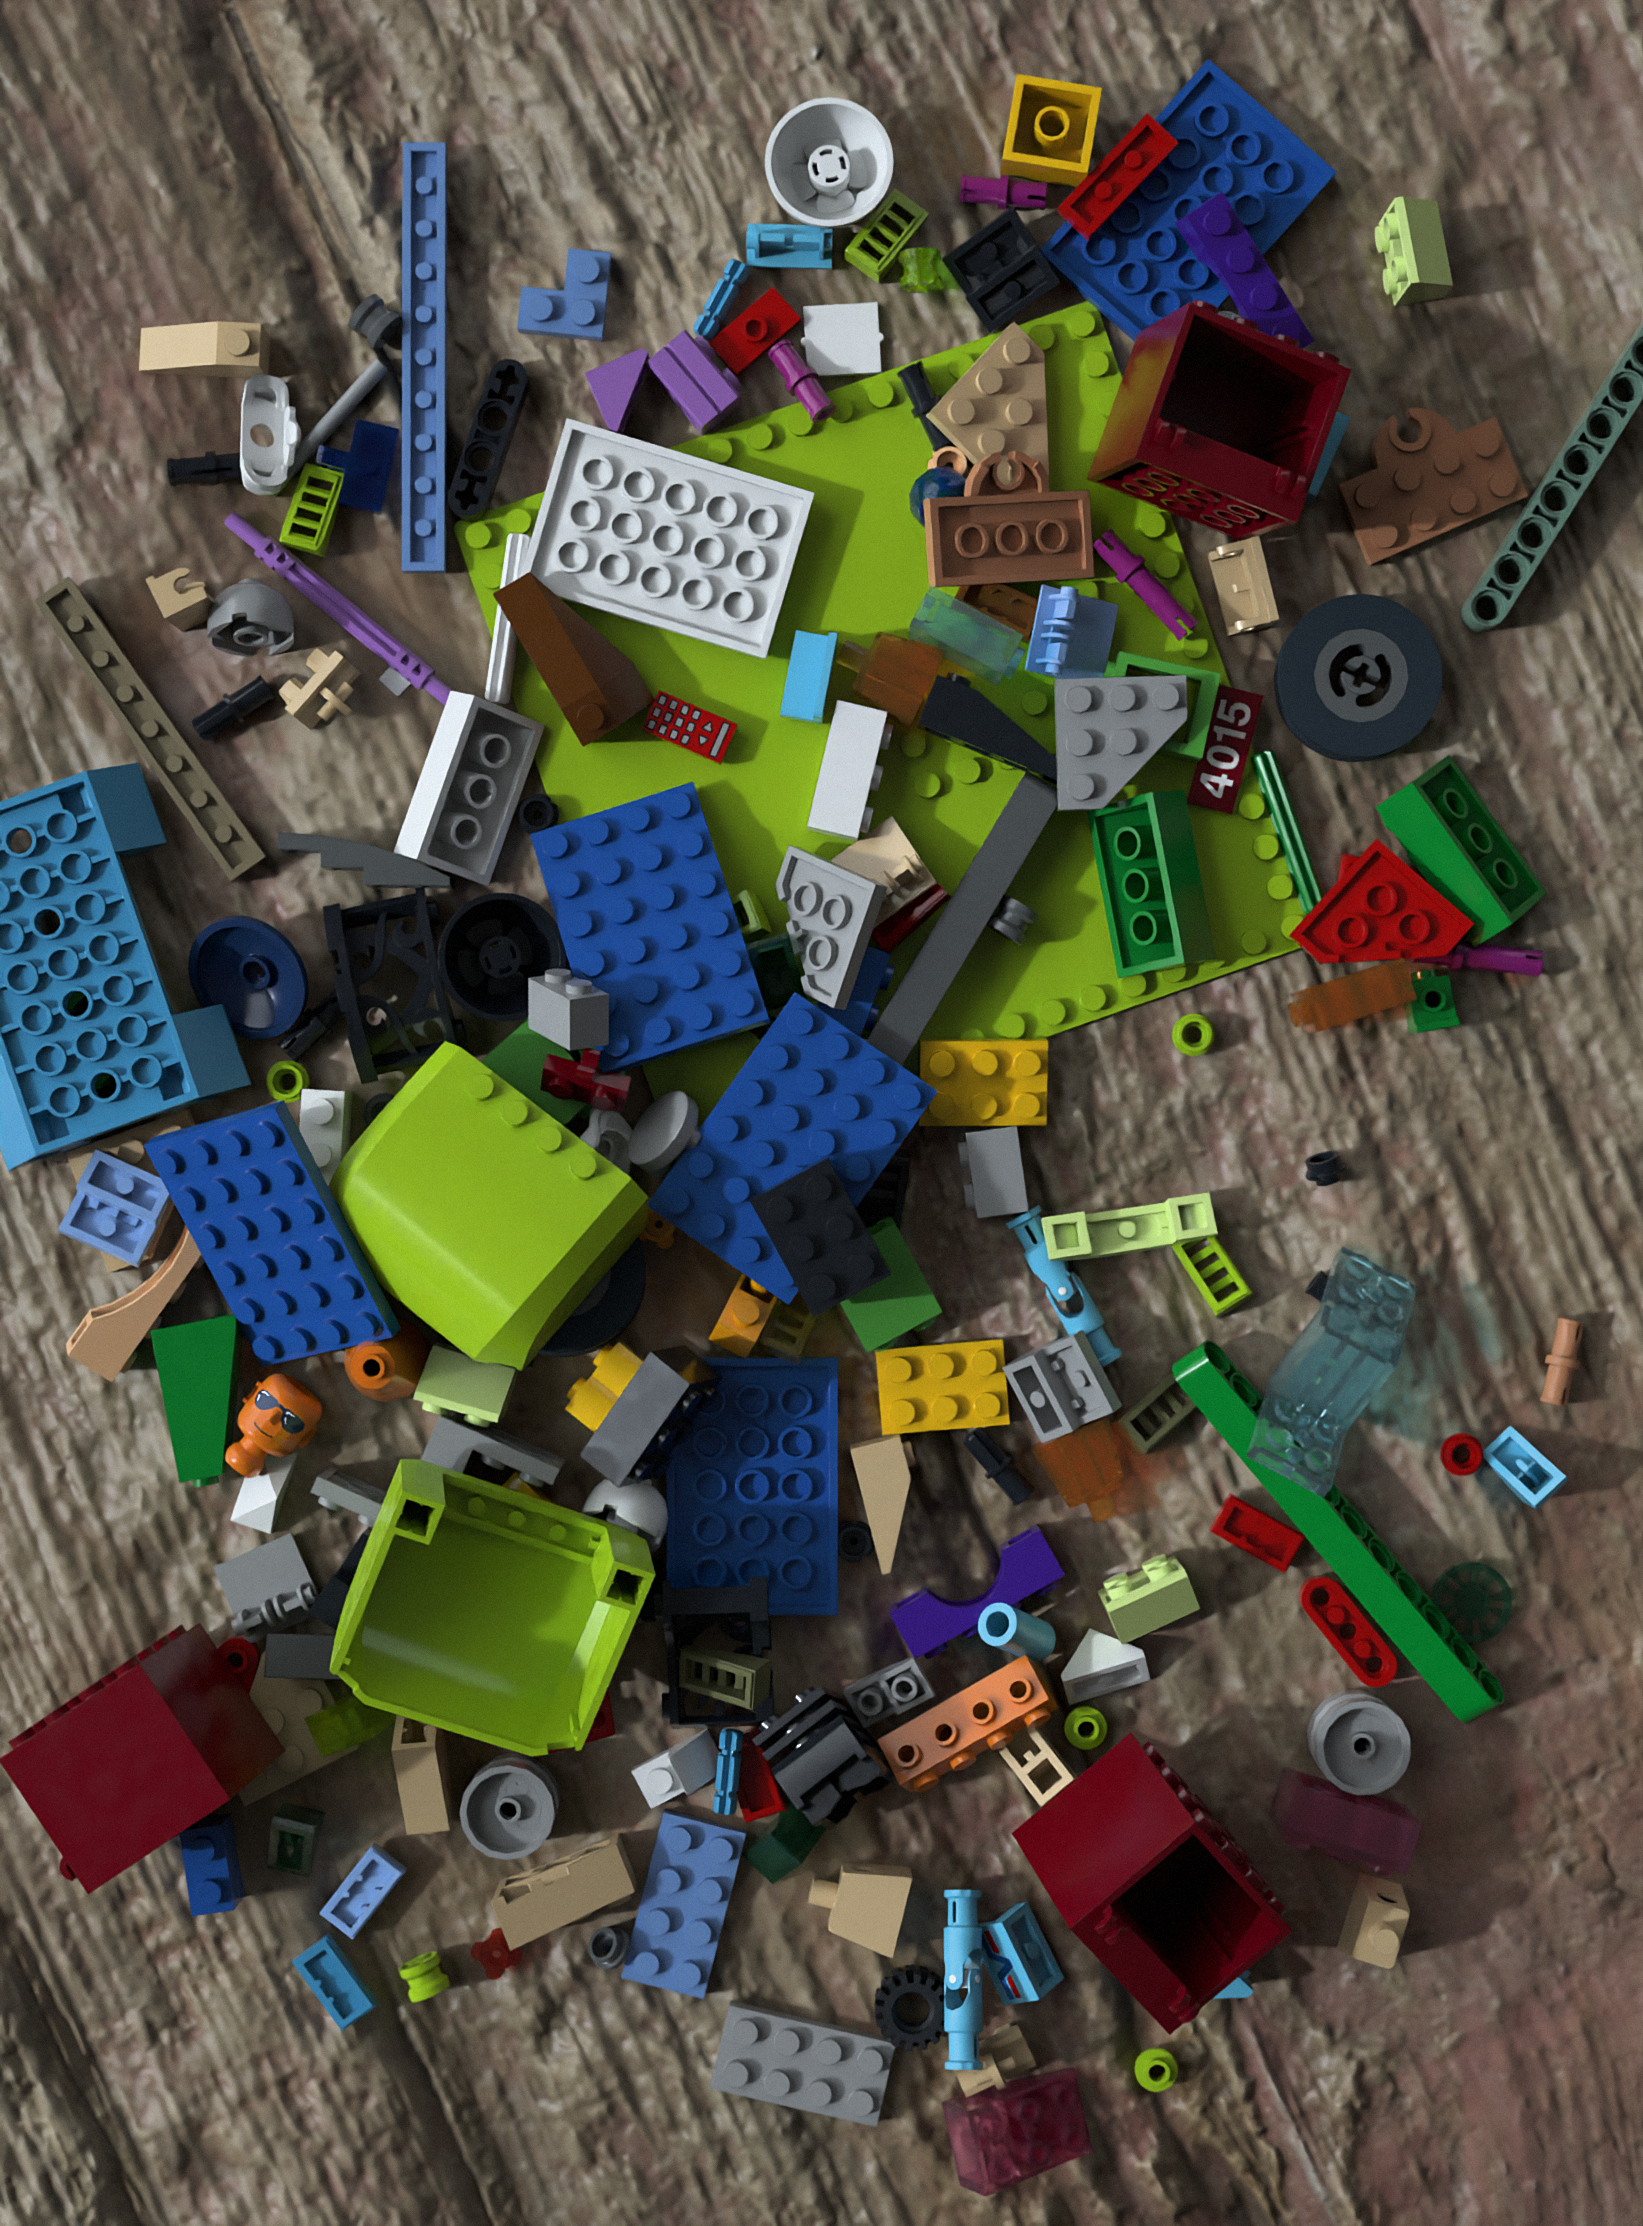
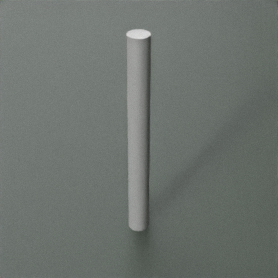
M375 358L303 439L299 448L296 449L293 465L287 470V478L282 483L280 491L272 494L274 497L283 490L387 373L388 369Z

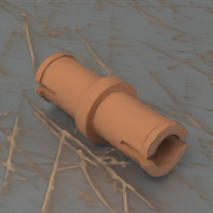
M1558 1318L1551 1355L1547 1354L1545 1358V1363L1549 1365L1540 1401L1568 1407L1567 1402L1574 1370L1579 1371L1581 1362L1577 1361L1585 1323Z

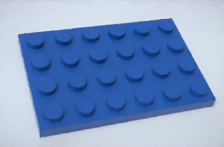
M1209 59L1155 119L1179 142L1171 155L1089 241L1065 221L1041 248L1054 271L1134 342L1139 332L1189 302L1193 303L1196 300L1204 301L1219 308L1230 296L1214 272L1204 263L1197 260L1177 228L1176 221L1209 198L1223 191L1259 252L1264 257L1336 174V171Z
M693 782L530 834L573 977L589 980L592 982V986L609 994L608 1045L595 1047L596 1050L601 1051L599 1062L603 1073L610 1071L617 1073L770 1023Z
M794 992L698 1130L701 1138L697 1145L691 1150L685 1149L648 1202V1207L789 1305L799 1290L750 1202L751 1197L828 1155L857 1207L938 1091L807 999Z
M284 1100L151 1138L143 1145L231 1311L238 1319L239 1326L261 1367L352 1347L366 1341L392 1338L401 1329Z
M700 1357L720 1373L723 1378L715 1388L719 1393L714 1402L706 1410H700L692 1421L695 1425L692 1434L684 1443L676 1445L668 1456L671 1458V1463L667 1468V1581H671L673 1589L749 1586V1577H767L769 1615H838V1357Z

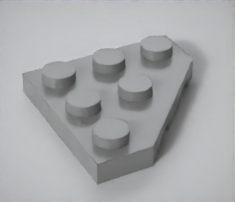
M1186 675L1055 679L1058 811L1102 810L1187 720Z
M789 845L775 886L779 901L786 902L790 917L786 927L794 955L800 956L805 976L801 977L804 993L832 1008L846 1010L887 886L801 847Z

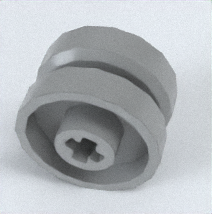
M1359 1689L1339 1691L1324 1699L1312 1713L1307 1729L1308 1749L1326 1778L1340 1790L1358 1796L1378 1794L1394 1786L1406 1772L1411 1757L1410 1734L1402 1719L1377 1695ZM1357 1739H1359V1744H1360V1745L1357 1746V1747H1354L1355 1741H1356Z
M515 1752L497 1755L479 1767L463 1794L459 1811L462 1830L472 1846L488 1857L505 1861L524 1858L541 1847L551 1833L560 1803L557 1782L548 1767L534 1757ZM506 1802L513 1803L517 1810L514 1811L511 1805L503 1806V1804Z

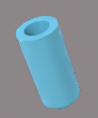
M1005 1603L989 1605L981 1613L978 1621V1631L984 1642L1016 1656L1022 1657L1026 1654L1033 1662H1037L1047 1658L1054 1649L1056 1641L1055 1632L1048 1622Z

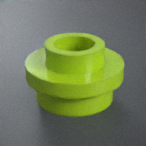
M1200 1014L1182 1016L1176 1021L1172 1029L1174 1046L1179 1052L1187 1056H1199L1206 1053L1213 1045L1215 1039L1212 1023ZM1189 1027H1195L1199 1030L1200 1039L1198 1042L1190 1043L1186 1040L1185 1032Z
M284 1060L274 1064L266 1077V1086L270 1095L278 1101L284 1100L285 1103L300 1100L302 1089H309V1074L300 1063ZM288 1073L292 1074L296 1079L295 1086L290 1090L285 1089L281 1083L283 1076Z
M1079 1706L1067 1715L1064 1722V1732L1068 1741L1073 1746L1088 1750L1102 1743L1107 1733V1723L1102 1713L1096 1708ZM1082 1722H1091L1094 1725L1092 1733L1081 1735L1078 1732L1079 1725Z
M1153 2047L1146 2049L1138 2056L1135 2062L1136 2078L1140 2085L1149 2091H1164L1171 2087L1177 2078L1178 2067L1175 2058L1163 2048ZM1154 2065H1161L1164 2067V2072L1159 2077H1153L1149 2074L1150 2068Z

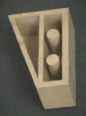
M616 1834L500 1880L491 1903L509 1949L512 1951L566 1924L583 1920L591 1915L592 1912L606 1905L608 1908H612L631 1899L630 1894L636 1890L637 1878L620 1835Z

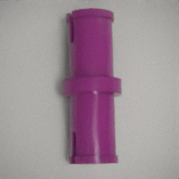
M962 174L960 203L998 205L997 209L1006 210L1007 206L1045 210L1047 182L1009 180V175H1001L1000 179Z
M785 339L775 344L770 349L768 356L786 380L785 387L789 394L797 396L814 423H821L827 420L835 412L836 406L830 401L818 383V373L813 367L805 364L795 350L791 340Z

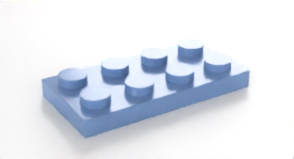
M664 1809L630 1940L629 1953L624 1963L621 1978L704 1999L746 1836V1829Z

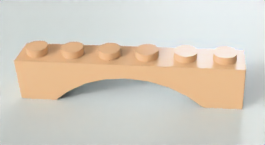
M185 1223L169 1257L148 1280L125 1296L89 1310L66 1343L69 1357L111 1382L119 1372L125 1374L130 1369L137 1357V1352L134 1350L143 1337L151 1338L150 1331L158 1329L162 1321V1317L159 1314L168 1302L174 1304L182 1295L187 1284L183 1280L192 1267L198 1269L205 1262Z

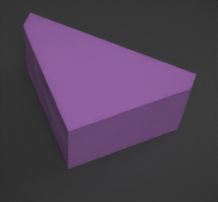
M638 349L585 372L588 385L608 431L623 434L648 371L646 364L650 359L648 351Z

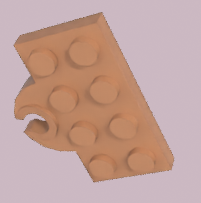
M1419 407L1408 408L1405 411L1406 418L1415 424L1418 430V436L1414 443H1406L1399 438L1397 434L1398 420L1394 415L1382 424L1375 437L1372 438L1370 456L1374 470L1336 486L1368 566L1528 496L1496 416L1456 433L1449 421L1434 410Z
M1000 451L986 455L972 467L965 480L964 497L929 498L923 500L929 588L1095 577L1089 490L1050 492L1048 475L1041 462H1036L1022 452H1008L1007 462L1013 472L1012 480L1008 485L1003 484L997 476V467L1002 460Z

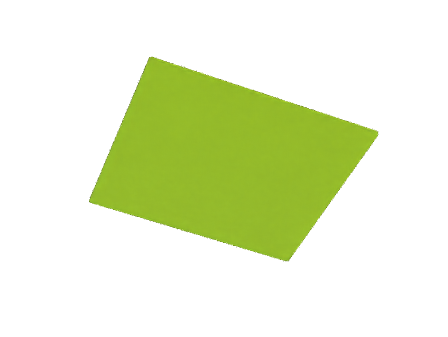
M1085 301L1018 325L1044 352L1049 457L1048 481L1050 492L1089 490L1092 543L1094 544L1100 539L1113 551L1114 548L1102 536L1112 528L1114 533L1135 556L1140 554L1146 560L1144 565L1155 575L1162 585L1199 623L1194 629L1190 630L1180 619H1177L1176 621L1188 633L1182 640L1178 641L1176 636L1144 601L1136 595L1126 582L1121 584L1115 578L1118 574L1094 550L1095 577L1006 584L1038 599L1041 585L1061 589L1062 586L1078 589V594L1119 605L1108 661L1115 662V657L1119 651L1220 673L1219 684L1231 687L1170 512L1087 480L1122 381V375L1099 310L1089 301ZM1003 331L826 392L830 401L836 406V410L831 417L821 423H814L801 402H797L668 448L815 493L766 660L561 599L634 663L654 699L660 690L738 724V728L721 765L643 732L642 728L654 701L618 727L583 747L521 641L518 639L511 694L518 714L545 725L534 760L550 802L558 807L559 819L557 825L693 782L730 897L746 889L755 893L760 899L770 924L771 933L745 945L767 1013L772 1017H778L794 992L815 1006L818 1003V1000L804 993L801 977L805 976L800 956L794 955L786 923L790 921L786 902L779 901L775 886L788 846L801 847L830 861L856 842L807 830L837 700L887 711L886 723L893 725L888 750L879 748L876 765L883 766L878 792L869 790L866 807L874 808L868 833L893 816L931 875L951 897L1025 772L917 728L919 718L937 674L946 678L948 672L970 680L972 682L970 688L980 692L1056 758L1054 681L1058 678L1025 670L1030 641L1028 644L1023 643L950 609L960 586L929 588L923 500L929 498L964 497L965 481L956 483L952 488H945L938 485L935 478L930 477L928 462L930 459H933V446L920 419H914L911 412L914 408L901 379L897 375L904 368L922 361L923 368L936 395H941L943 398ZM968 459L967 465H969L971 471L974 464ZM946 463L945 468L952 470V463ZM545 491L487 511L485 516L478 521L465 522L461 520L454 526V532L492 640L498 602L493 593L500 590L507 537L510 533H519L532 538ZM796 630L825 636L829 635V631L838 633L837 649L822 724L780 717ZM1127 668L1125 677L1160 675ZM1186 682L1187 720L1168 740L1184 743L1197 684ZM1250 745L1232 814L1187 803L1216 959L1180 968L1118 978L1087 811H1058L1057 804L1004 895L1024 904L1040 916L1036 924L1030 925L1025 932L1026 941L1023 946H1020L985 925L902 1066L918 1077L919 1039L1046 1038L1301 948L1289 935L1308 914H1305L1302 910L1251 763V757L1255 755L1252 745ZM1154 754L1108 804L1149 792L1185 790L1187 801L1197 763ZM1047 782L1048 784L1057 788V785ZM859 832L858 840L867 833ZM949 900L889 953L891 956L888 964L895 966L887 991L878 988L873 1001L874 1005L880 1007L874 1026ZM999 903L991 917L996 916L1000 909ZM741 911L745 924H750L746 911ZM870 937L867 946L882 951V949ZM863 1028L860 1037L866 1041L871 1031ZM747 1030L642 1064L654 1101L671 1091L684 1092L697 1103L698 1121L696 1126L701 1128L761 1040ZM683 1149L682 1152L675 1158L676 1162L678 1161V1159L680 1158V1156L682 1155V1153L685 1151L684 1149Z

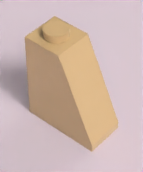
M396 1714L391 1751L407 1835L434 1834L440 1831H450L453 1803L445 1729Z

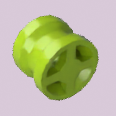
M430 1951L419 1955L399 1967L398 1971L401 1978L407 1980L409 1984L408 1996L411 2002H419L431 1998L450 1986L451 1983L448 1975L443 1974L440 1970L439 1963L441 1958L438 1951Z

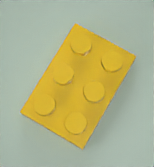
M1046 1038L919 1039L918 1078L938 1091L918 1119L917 1123L919 1126L1047 1125L1048 1040Z
M1002 1338L890 1347L881 1352L875 1350L882 1435L1010 1425L1006 1374L1002 1369L1005 1366Z

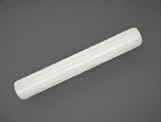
M510 533L508 535L500 589L520 578L531 537L519 533ZM499 604L497 607L485 699L493 703L506 704L510 701L519 638Z

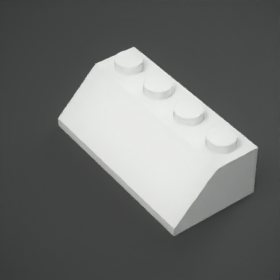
M450 691L394 853L488 886L545 725L475 695Z

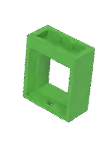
M1119 651L1115 657V662L1107 661L1103 678L1125 677L1127 668L1160 676L1186 675V682L1197 684L1184 743L1167 740L1155 754L1194 763L1199 762L1203 757L1221 674Z

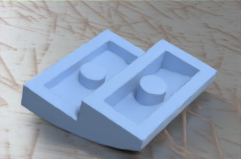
M95 1149L76 1186L78 1192L58 1230L63 1235L139 1268L171 1196L161 1178Z

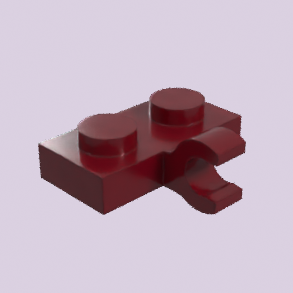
M584 1048L580 1063L548 1054L543 1066L540 1090L548 1092L559 1099H573L591 1104L594 1108L601 1111H615L623 1114L628 1101L632 1077L611 1071L603 1073L602 1069L598 1068L601 1051Z

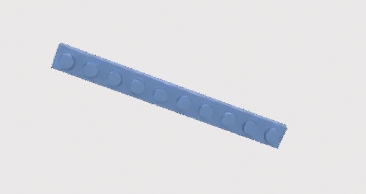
M403 142L402 572L404 574H447L448 148L446 142Z

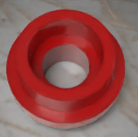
M1455 1433L1446 1438L1441 1445V1463L1447 1471L1454 1475H1470L1477 1471L1482 1464L1483 1448L1480 1442L1469 1434ZM1464 1446L1468 1452L1465 1460L1458 1462L1454 1458V1451L1458 1447Z

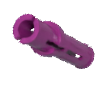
M1110 528L1102 536L1114 550L1111 551L1100 539L1093 544V550L1118 574L1115 578L1121 584L1126 582L1176 636V639L1178 641L1182 640L1188 633L1176 620L1180 619L1190 630L1194 629L1199 621L1144 565L1146 560L1140 554L1135 556L1114 533V530Z
M1463 938L1443 958L1410 959L1412 963L1418 962L1447 966L1448 970L1459 971V968H1470L1528 975L1537 978L1542 972L1544 960H1538V958H1543L1542 950H1527L1479 944L1474 947L1470 942H1464Z

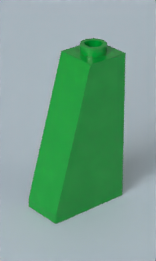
M234 1314L160 1327L150 1331L179 1483L193 1481L194 1488L219 1483L218 1475H222L230 1470V1465L225 1461V1454L228 1447L233 1444L243 1331Z

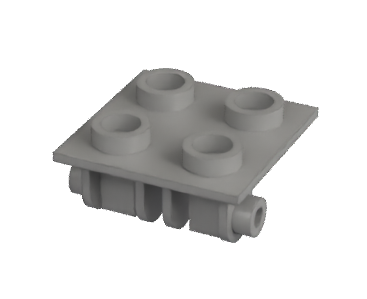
M292 1532L213 1567L235 1617L231 1621L233 1630L238 1637L243 1635L244 1639L250 1643L267 1637V1634H274L314 1616L309 1613V1610L319 1594Z

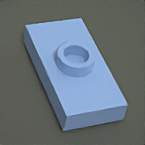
M373 1843L319 1914L353 1940L401 1879L407 1868Z

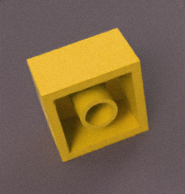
M1017 74L999 175H1009V177L1038 182L1045 181L1050 184L1076 188L1088 175L1102 88Z

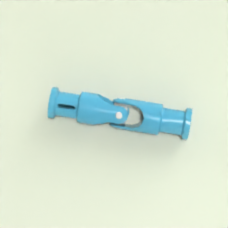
M1039 1205L1028 1209L1029 1211L1022 1212L1007 1221L1006 1225L1008 1229H1014L1026 1250L1023 1255L1033 1273L1042 1282L1047 1284L1045 1286L1046 1295L1068 1335L1083 1330L1101 1366L1104 1367L1123 1353L1120 1348H1114L1102 1326L1105 1321L1081 1279L1074 1272L1070 1274L1068 1261H1049L1042 1218L1039 1215L1042 1210ZM1079 1290L1083 1298L1084 1308L1074 1313L1063 1309L1058 1302L1070 1299Z
M944 1890V1897L948 1899V1926L944 1927V2031L949 2033V2060L945 2062V2069L983 2070V2062L979 2061V2033L983 2031L982 1928L978 1926V1899L982 1897V1890ZM960 1988L968 1989L964 2003L959 1995Z

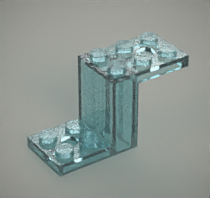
M1344 1246L1341 1247L1334 1257L1319 1310L1271 1373L1247 1457L1322 1498L1325 1497L1333 1485L1347 1430L1398 1366L1417 1290L1416 1285L1408 1282L1404 1277L1393 1274L1371 1262L1364 1255L1357 1254ZM1294 1440L1299 1442L1303 1448H1300L1297 1445H1295Z

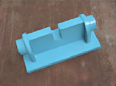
M748 223L746 265L757 268L832 270L833 229L816 228L809 225Z

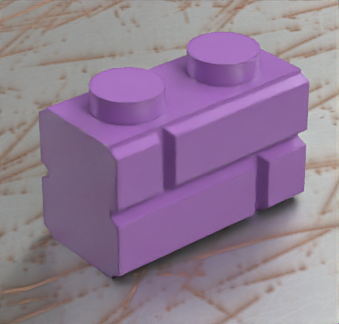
M685 330L670 341L666 347H663L653 355L646 364L649 373L703 436L740 407L742 402L741 395L738 392L742 389V386L728 368L721 372L711 360L715 353L702 336L698 335L693 339Z

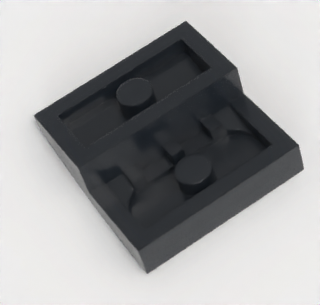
M1013 206L942 257V261L966 294V300L989 333L1060 283V279Z

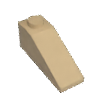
M215 321L141 328L139 371L141 373L251 378L257 373L268 375L270 335L261 323Z
M890 1434L850 1445L882 1575L891 1572L911 1480L908 1468L916 1466L910 1441L902 1443L900 1434Z
M1025 1727L1013 1734L1014 1738L1009 1744L997 1749L1041 1807L1046 1805L1078 1778L1038 1727L1032 1729Z

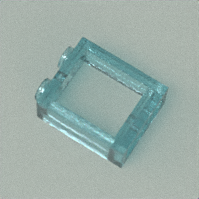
M930 586L912 619L907 637L996 686L999 685L1003 676L1011 680L1026 651L1019 647L1024 635L933 586Z

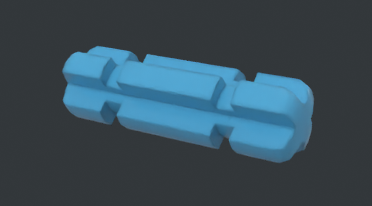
M736 259L729 260L723 271L724 278H719L704 306V315L700 314L693 326L696 335L702 336L707 341H711L720 330L719 322L725 321L740 293L739 286L743 287L750 275V268Z
M722 1729L720 1734L719 1749H722V1752H719L715 1789L718 1792H715L713 1810L715 1813L722 1815H732L737 1809L738 1795L735 1792L739 1788L742 1757L739 1751H742L744 1735L741 1730Z

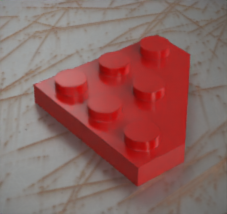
M1376 838L1290 933L1289 937L1321 965L1443 958L1474 923Z

